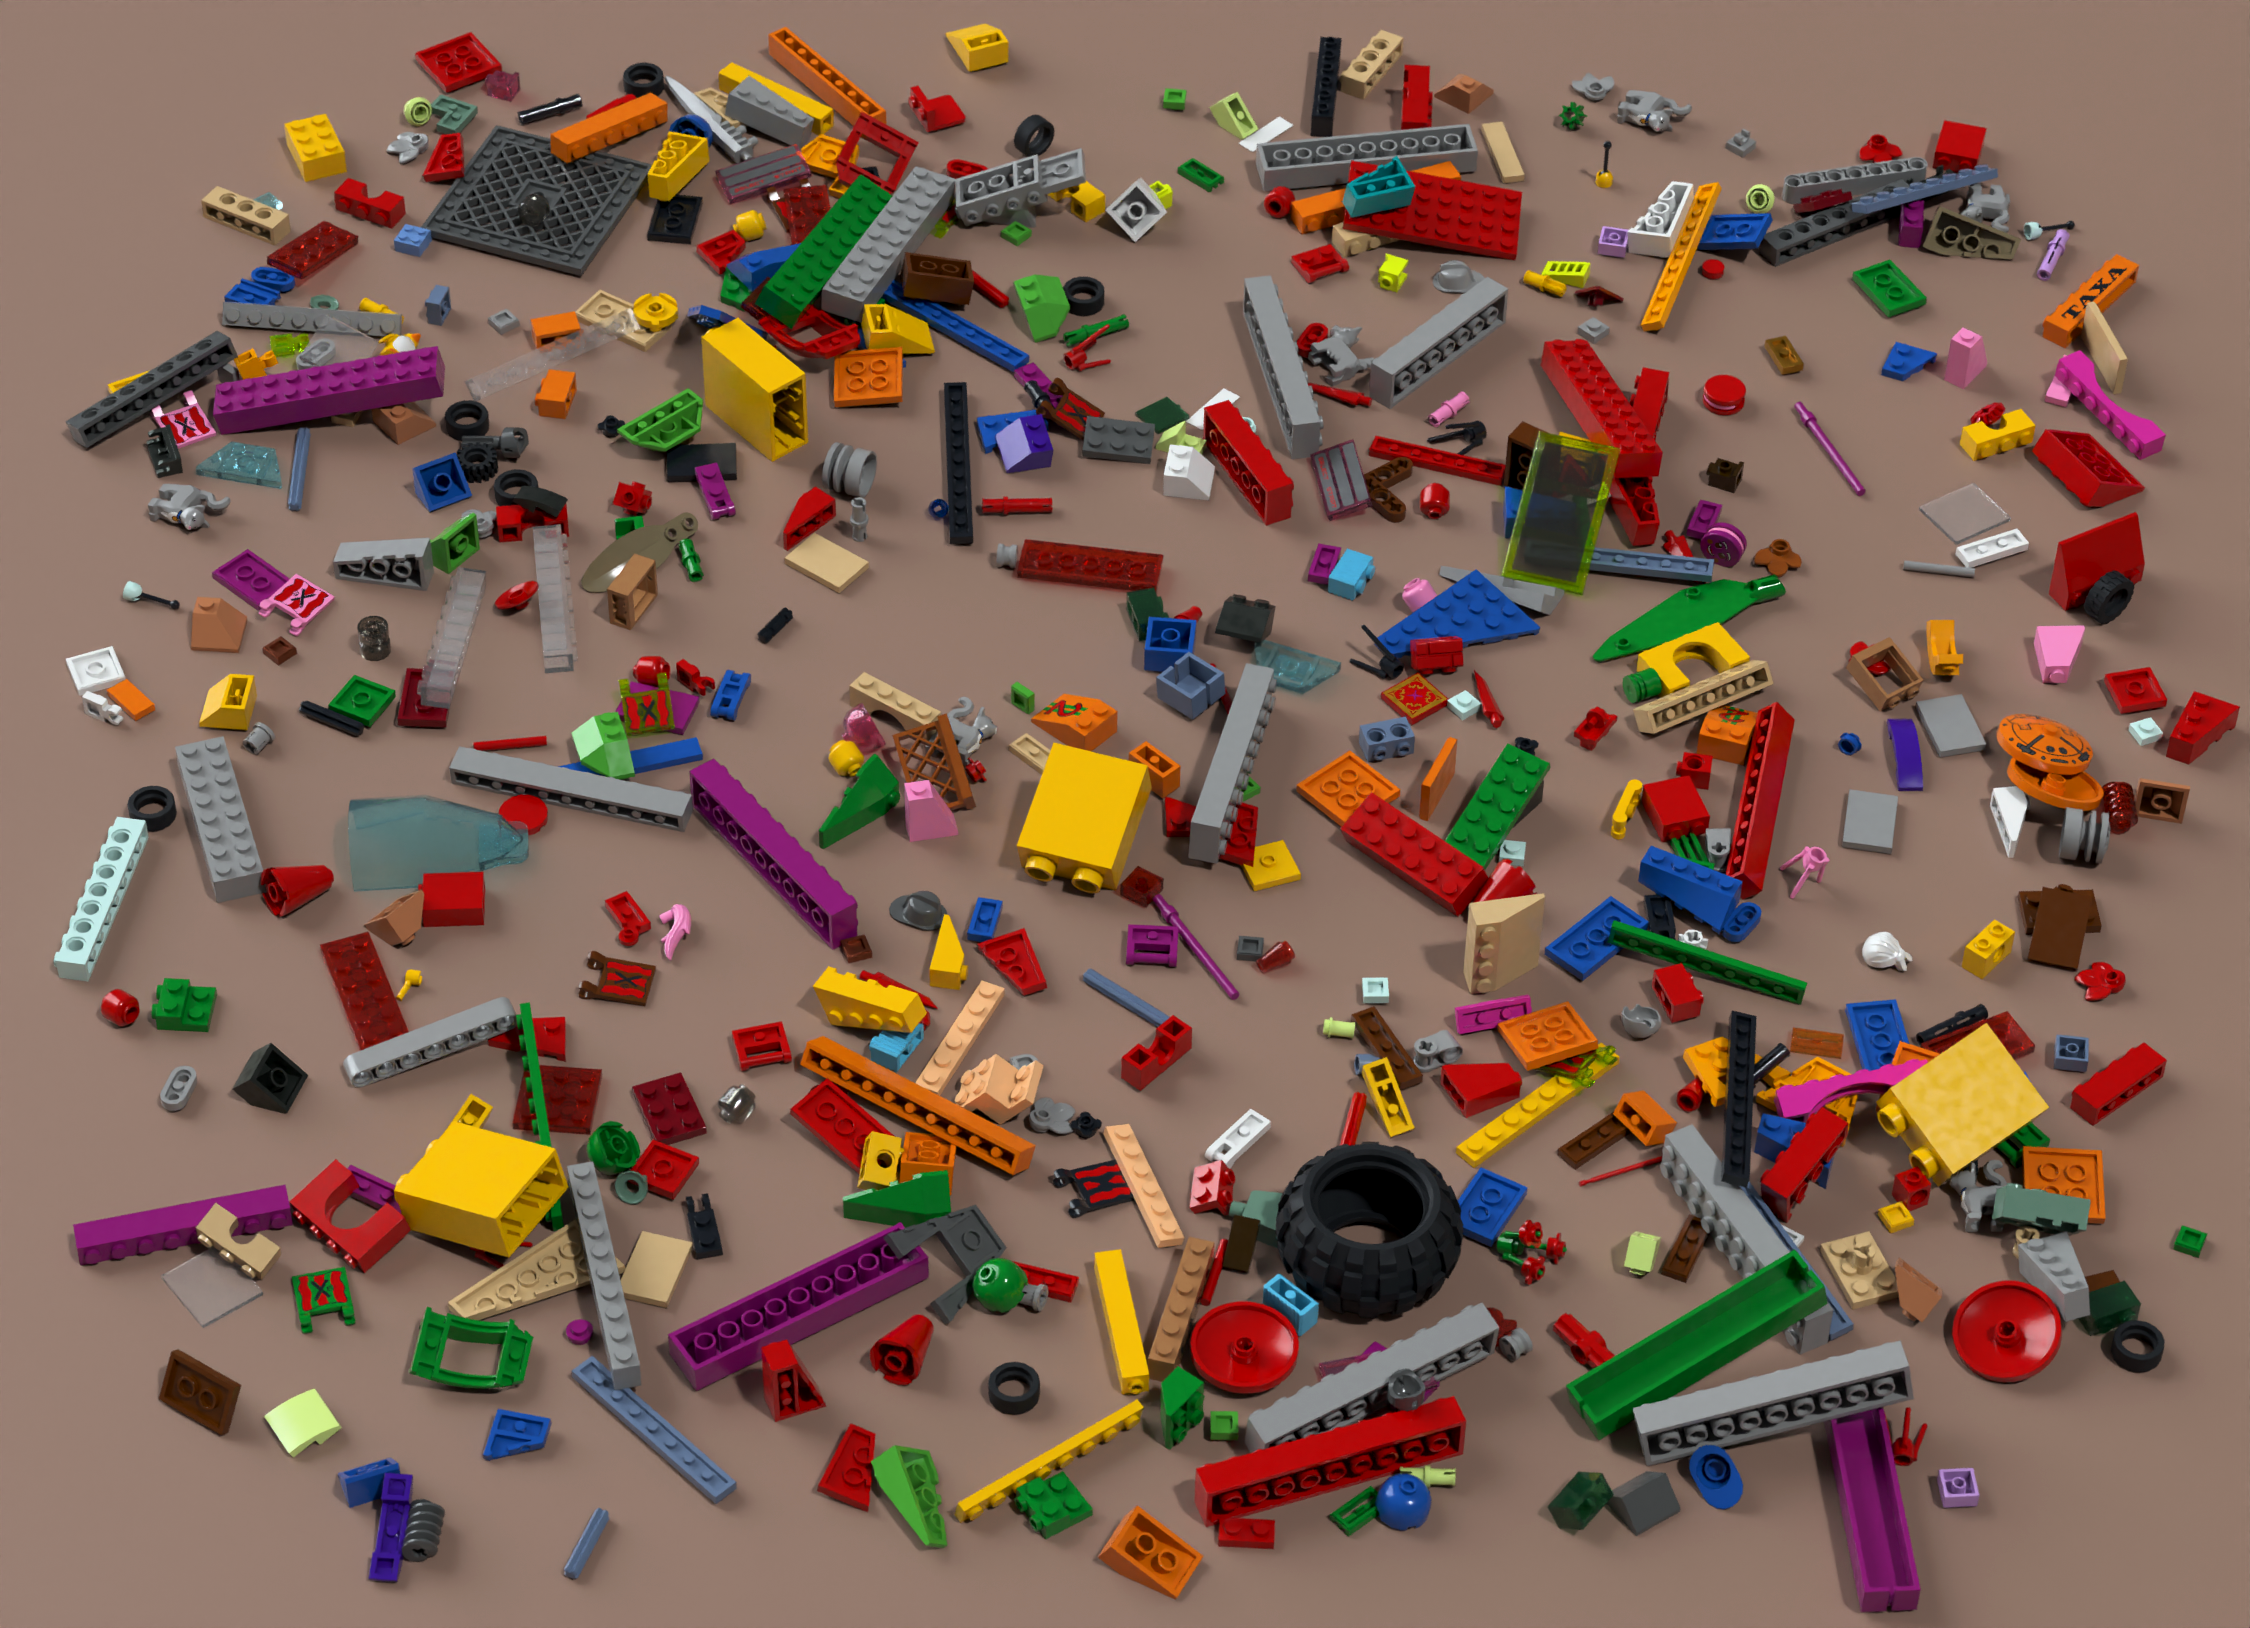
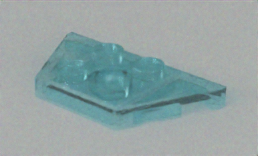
M230 442L196 466V474L199 476L277 489L282 488L277 455L274 448Z
M1267 640L1261 643L1254 642L1256 665L1273 668L1274 679H1277V686L1304 694L1341 670V662Z

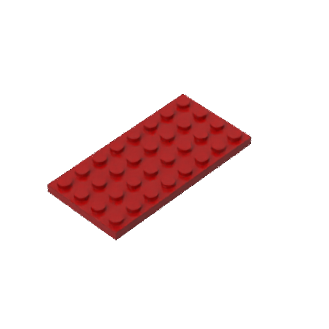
M1351 160L1348 183L1365 173H1372L1379 165ZM1406 171L1415 185L1410 205L1351 218L1346 208L1344 211L1342 229L1515 260L1518 248L1522 192Z

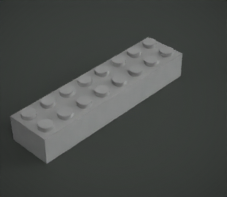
M1489 277L1485 278L1468 292L1463 293L1453 303L1448 304L1437 315H1433L1430 320L1420 325L1411 334L1405 336L1395 346L1390 347L1380 357L1375 358L1370 366L1369 397L1391 409L1505 324L1508 288Z
M224 737L176 746L179 771L217 903L265 893L266 887L265 885L261 886L260 882L263 868Z

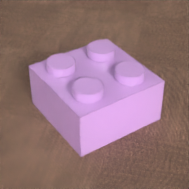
M1603 226L1598 244V254L1625 258L1628 246L1627 232L1629 230Z
M1973 1468L1939 1470L1937 1483L1943 1508L1977 1506L1979 1492Z

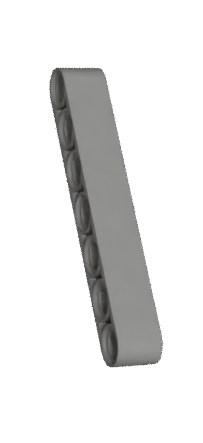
M1912 157L1792 174L1784 179L1782 199L1787 203L1796 204L1801 202L1800 198L1820 195V192L1842 189L1843 192L1851 191L1853 196L1866 194L1900 179L1906 182L1908 179L1913 178L1912 183H1917L1926 178L1928 164L1923 158Z
M500 997L353 1053L344 1060L343 1065L351 1084L355 1087H364L510 1031L517 1026V1014L510 1000L506 997Z

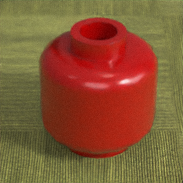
M1284 186L1274 188L1265 197L1264 207L1266 212L1274 218L1285 217L1291 211V205L1295 201V196L1289 188Z
M1431 483L1421 490L1420 510L1424 515L1431 519H1438L1448 513L1450 509L1449 490L1442 484Z
M661 656L641 657L633 668V675L638 683L655 687L663 686L669 680L671 674L669 663Z
M115 989L104 996L101 1004V1013L104 1018L114 1024L126 1026L133 1023L139 1016V1002L137 998L124 990Z

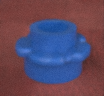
M1845 732L1840 736L1841 739L1838 742V747L1842 753L1853 755L1861 750L1862 744L1856 734Z

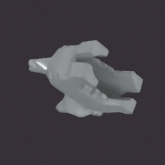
M1335 325L1330 330V338L1311 344L1310 349L1312 352H1309L1308 359L1313 365L1324 363V366L1330 369L1332 376H1327L1325 380L1331 387L1340 384L1343 380H1350L1359 370H1365L1371 366L1374 360L1373 357L1358 359L1350 350L1359 341L1357 335L1362 330V327L1353 329L1350 327L1341 328Z

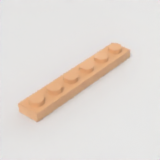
M985 981L980 982L915 1082L916 1084L939 1096L941 1095L1004 997L1005 988Z
M1130 1124L1106 1126L1103 1134L1157 1247L1182 1245L1184 1241L1182 1231Z

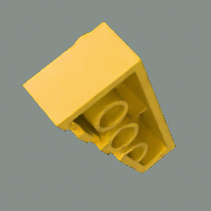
M668 132V139L664 140L663 149L658 152V159L653 162L647 174L650 198L670 201L709 162L707 138Z
M828 966L813 985L831 1025L912 1033L927 1014L918 993L892 985L885 988L878 981L868 979L865 982L856 979V974L849 972L842 975L837 973V969Z

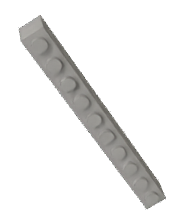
M459 746L449 767L451 782L455 785L508 796L532 795L540 798L546 804L680 832L685 831L693 812L692 795L681 791L677 792L637 782L619 780L613 777L595 775L589 772L571 770L565 767L547 765L541 762L537 763L497 753L479 751L474 748Z
M592 1161L567 1166L569 1190L614 1390L641 1386L640 1363L594 1163Z

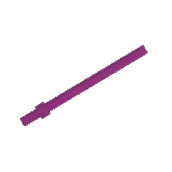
M1797 402L1794 408L1801 416L1800 420L1804 426L1812 431L1858 496L1864 495L1866 490L1816 423L1817 419L1814 414L1808 411L1802 402Z
M1160 894L1156 895L1153 898V902L1161 910V916L1167 923H1171L1172 926L1179 927L1178 933L1231 1000L1237 999L1240 995L1239 992L1180 920L1177 910L1172 905H1169Z

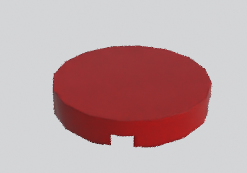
M532 795L513 796L506 800L499 808V822L502 829L511 832L512 835H533L539 832L543 825L545 827L547 824L548 809L545 803L538 797Z

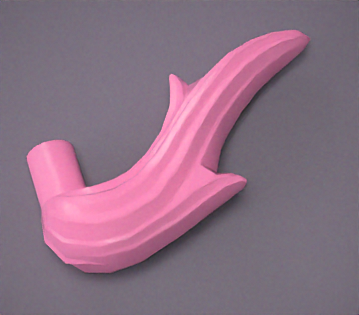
M673 905L671 910L659 915L663 924L675 919L672 929L661 940L662 943H665V954L669 961L672 960L674 950L684 934H690L691 914L684 905Z

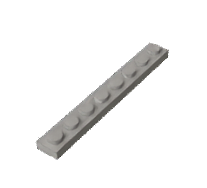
M223 302L222 325L372 336L398 334L401 336L402 314Z

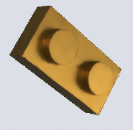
M1787 336L1765 340V348L1782 375L1803 371L1804 363Z

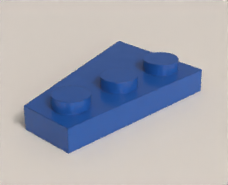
M1036 410L977 417V427L985 454L993 452V448L998 446L995 439L997 433L1019 417L1037 415ZM1043 418L1046 429L1048 431V421L1045 418Z

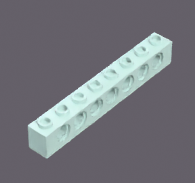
M117 817L114 825L109 827L106 844L101 846L100 858L93 865L91 879L86 881L85 893L78 900L77 912L71 916L68 933L63 935L62 947L59 952H56L54 957V966L57 967L59 978L89 981L149 836L145 820Z

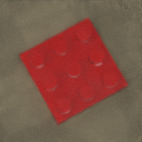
M472 32L415 53L416 61L446 93L502 72L501 63Z

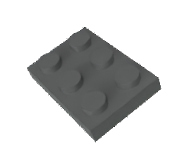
M1087 416L1082 456L1150 464L1155 424Z

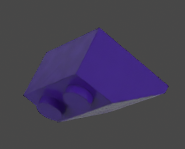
M1042 414L1019 417L995 435L1006 473L1051 467L1053 447Z

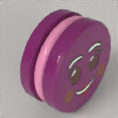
M1723 522L1712 524L1700 542L1701 551L1706 559H1714V564L1723 567L1736 565L1747 547L1744 534L1735 526Z

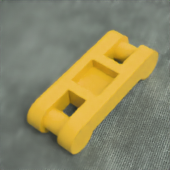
M1634 779L1628 782L1613 814L1611 836L1614 839L1620 840L1625 837L1628 818H1633L1636 807L1640 805L1642 782Z

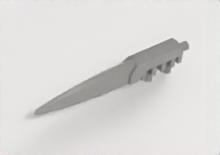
M669 76L664 77L667 85L685 110L691 115H698L704 118L710 124L713 141L737 164L754 159L753 146L758 144V139L755 136L749 139L742 138V135L747 132L744 125L737 128L734 126L730 127V122H722V117L673 78Z

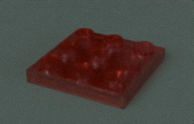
M539 1065L549 1132L591 1135L602 1081V1069ZM530 1071L523 1072L512 1123L515 1130L533 1131L532 1120L537 1118L536 1113H530L528 1099L533 1098V1092L527 1093L525 1077H530Z

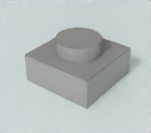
M1592 317L1578 326L1577 334L1595 344L1609 334L1610 327Z

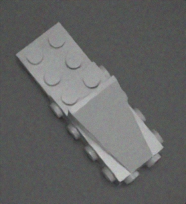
M1080 148L1041 161L1036 154L955 179V211L959 219L962 218L965 226L981 221L1006 225L1017 221L1026 227H1036L1035 205L1047 202V194L1086 182L1084 152Z

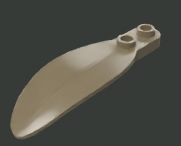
M685 512L664 525L645 526L620 537L602 551L589 565L582 577V587L592 593L607 592V588L634 554L655 560L657 569L669 557L676 544L697 531V519L691 513ZM668 531L672 533L673 537L669 536Z

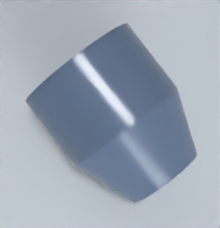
M1356 1054L1354 1062L1356 1074L1362 1075L1363 1065L1380 1060V1058L1371 1054Z

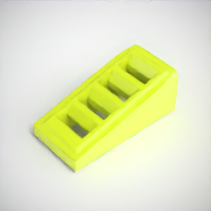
M1548 261L1541 275H1549L1553 280L1583 288L1590 275L1591 263Z

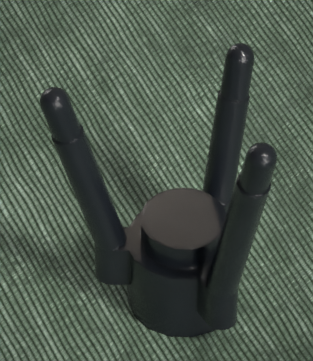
M1479 420L1469 423L1447 424L1445 426L1446 429H1464L1428 438L1427 442L1463 435L1466 441L1473 442L1457 453L1465 455L1476 446L1483 444L1482 439L1486 438L1487 431L1485 425Z
M1362 625L1361 628L1384 655L1379 662L1381 669L1355 659H1350V663L1378 674L1383 679L1387 676L1391 679L1397 678L1404 670V664L1389 652L1366 625Z

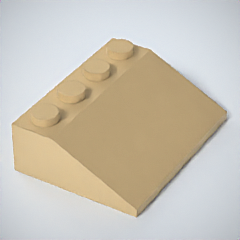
M1544 893L1469 903L1463 972L1470 994L1496 991L1538 966L1545 903Z

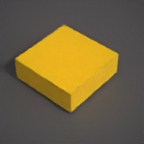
M1902 1201L1878 1209V1216L1890 1234L1914 1226L1915 1219Z

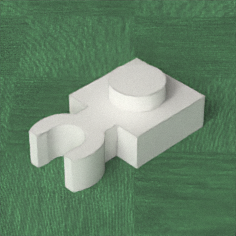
M89 691L82 696L86 715L103 722L108 719L114 725H118L123 720V717L118 715L122 708L118 705H109L108 700L103 696Z

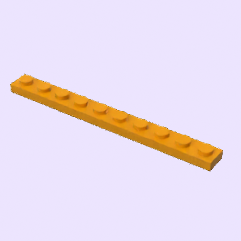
M1718 182L1698 187L1642 320L1641 327L1644 332L1660 330L1666 324L1722 189Z

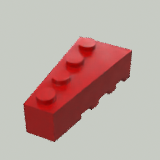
M1821 1107L1816 1114L1812 1113L1809 1116L1801 1133L1797 1132L1793 1136L1790 1147L1786 1152L1783 1150L1779 1153L1771 1170L1767 1169L1760 1178L1761 1198L1771 1212L1786 1223L1792 1217L1790 1209L1796 1202L1800 1205L1805 1198L1808 1183L1810 1181L1815 1183L1819 1178L1824 1166L1822 1164L1823 1161L1829 1163L1848 1136V1122L1824 1107Z

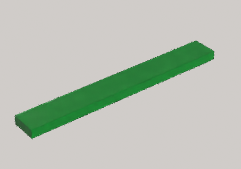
M1614 920L1611 926L1608 943L1673 964L1682 963L1685 968L1799 1005L1802 1003L1807 982Z

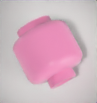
M1420 578L1407 583L1404 586L1405 591L1402 595L1412 612H1415L1437 596L1429 581L1420 580Z

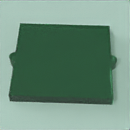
M1168 397L1135 412V416L1142 422L1155 424L1154 432L1157 434L1190 419V415L1181 409L1179 404H1175Z

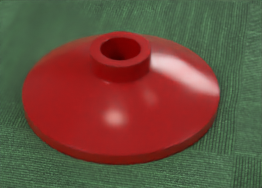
M527 581L510 588L497 598L495 606L498 609L515 607L517 610L526 607L529 604L528 600L538 590V583L536 581Z

